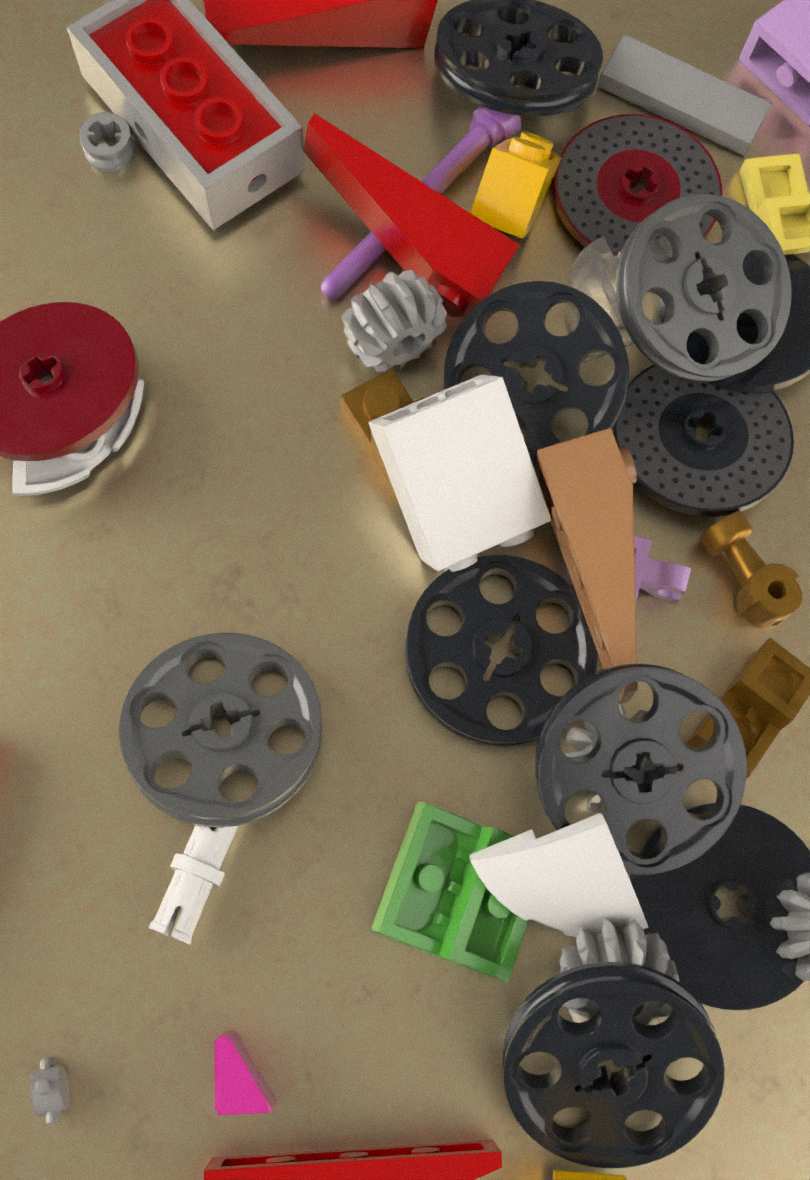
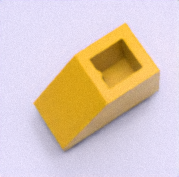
M522 131L520 138H508L493 147L470 213L491 227L523 239L531 231L561 160L560 154L551 151L554 143L542 136Z

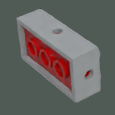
M111 0L66 26L81 75L112 112L125 119L134 138L212 230L220 227L305 171L303 127L190 0Z

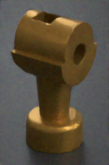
M740 510L708 528L699 536V539L710 555L718 556L723 553L725 554L742 587L736 599L738 615L744 614L752 625L769 629L777 626L800 607L803 600L802 590L796 581L800 576L792 568L783 564L771 563L766 565L746 540L751 535L753 527Z

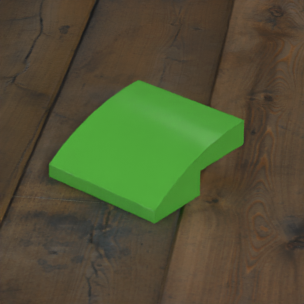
M417 802L371 930L509 983L529 920L525 921L495 898L479 878L469 855L514 836L494 827H483L426 802Z

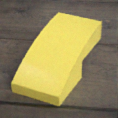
M800 153L745 159L739 169V175L749 209L769 227L780 244L784 255L810 252V193L808 192Z

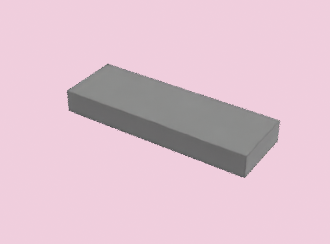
M626 34L623 35L601 72L598 87L745 156L772 105V103Z

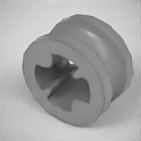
M101 112L88 117L81 124L79 140L84 150L85 159L92 168L103 173H115L127 168L133 161L135 146L131 137L130 127L124 118L115 113ZM102 139H105L109 143H113L117 140V144L112 147H110L108 144L104 142L98 145V142Z

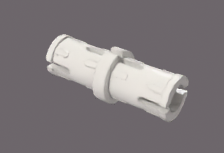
M195 825L183 855L176 853L170 867L176 871L155 919L150 923L149 929L169 936L177 914L182 910L171 937L183 943L191 944L193 932L213 886L220 887L225 873L220 871V868L238 826L217 828L214 831L215 827Z

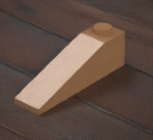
M611 428L537 450L534 467L552 520L553 530L603 669L618 665L637 664L632 485L637 481V474L630 451L625 446L618 448ZM638 681L629 683L622 689L618 698V705L631 700L638 690Z

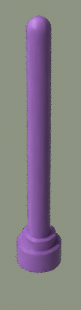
M479 106L473 112L470 132L421 182L442 194L485 149H492L506 139L512 138L521 129L520 116L501 113ZM372 232L322 281L321 290L325 297L329 299L339 298L385 252L386 248Z

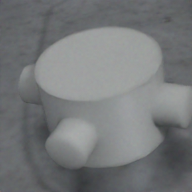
M49 1057L40 1060L41 1070L32 1072L30 1075V1096L36 1115L38 1117L45 1116L46 1124L51 1125L61 1121L60 1111L70 1108L71 1093L64 1066L62 1064L55 1066V1059Z

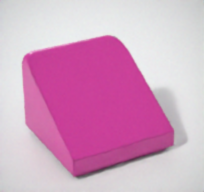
M227 1031L218 1036L214 1041L215 1111H218V1116L273 1112L276 1106L275 1097L236 1031Z

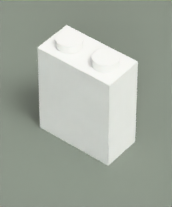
M481 374L368 422L419 557L435 570L440 571L443 569L445 572L450 569L452 572L465 569L477 562L478 553L498 544L500 547H511L521 544L534 536V528L552 521L503 377Z

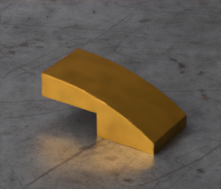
M772 638L767 639L720 697V700L732 714L742 735L747 760L746 779L752 774L780 730L794 720L810 696V668ZM709 714L687 742L691 747H699L711 738L713 720Z

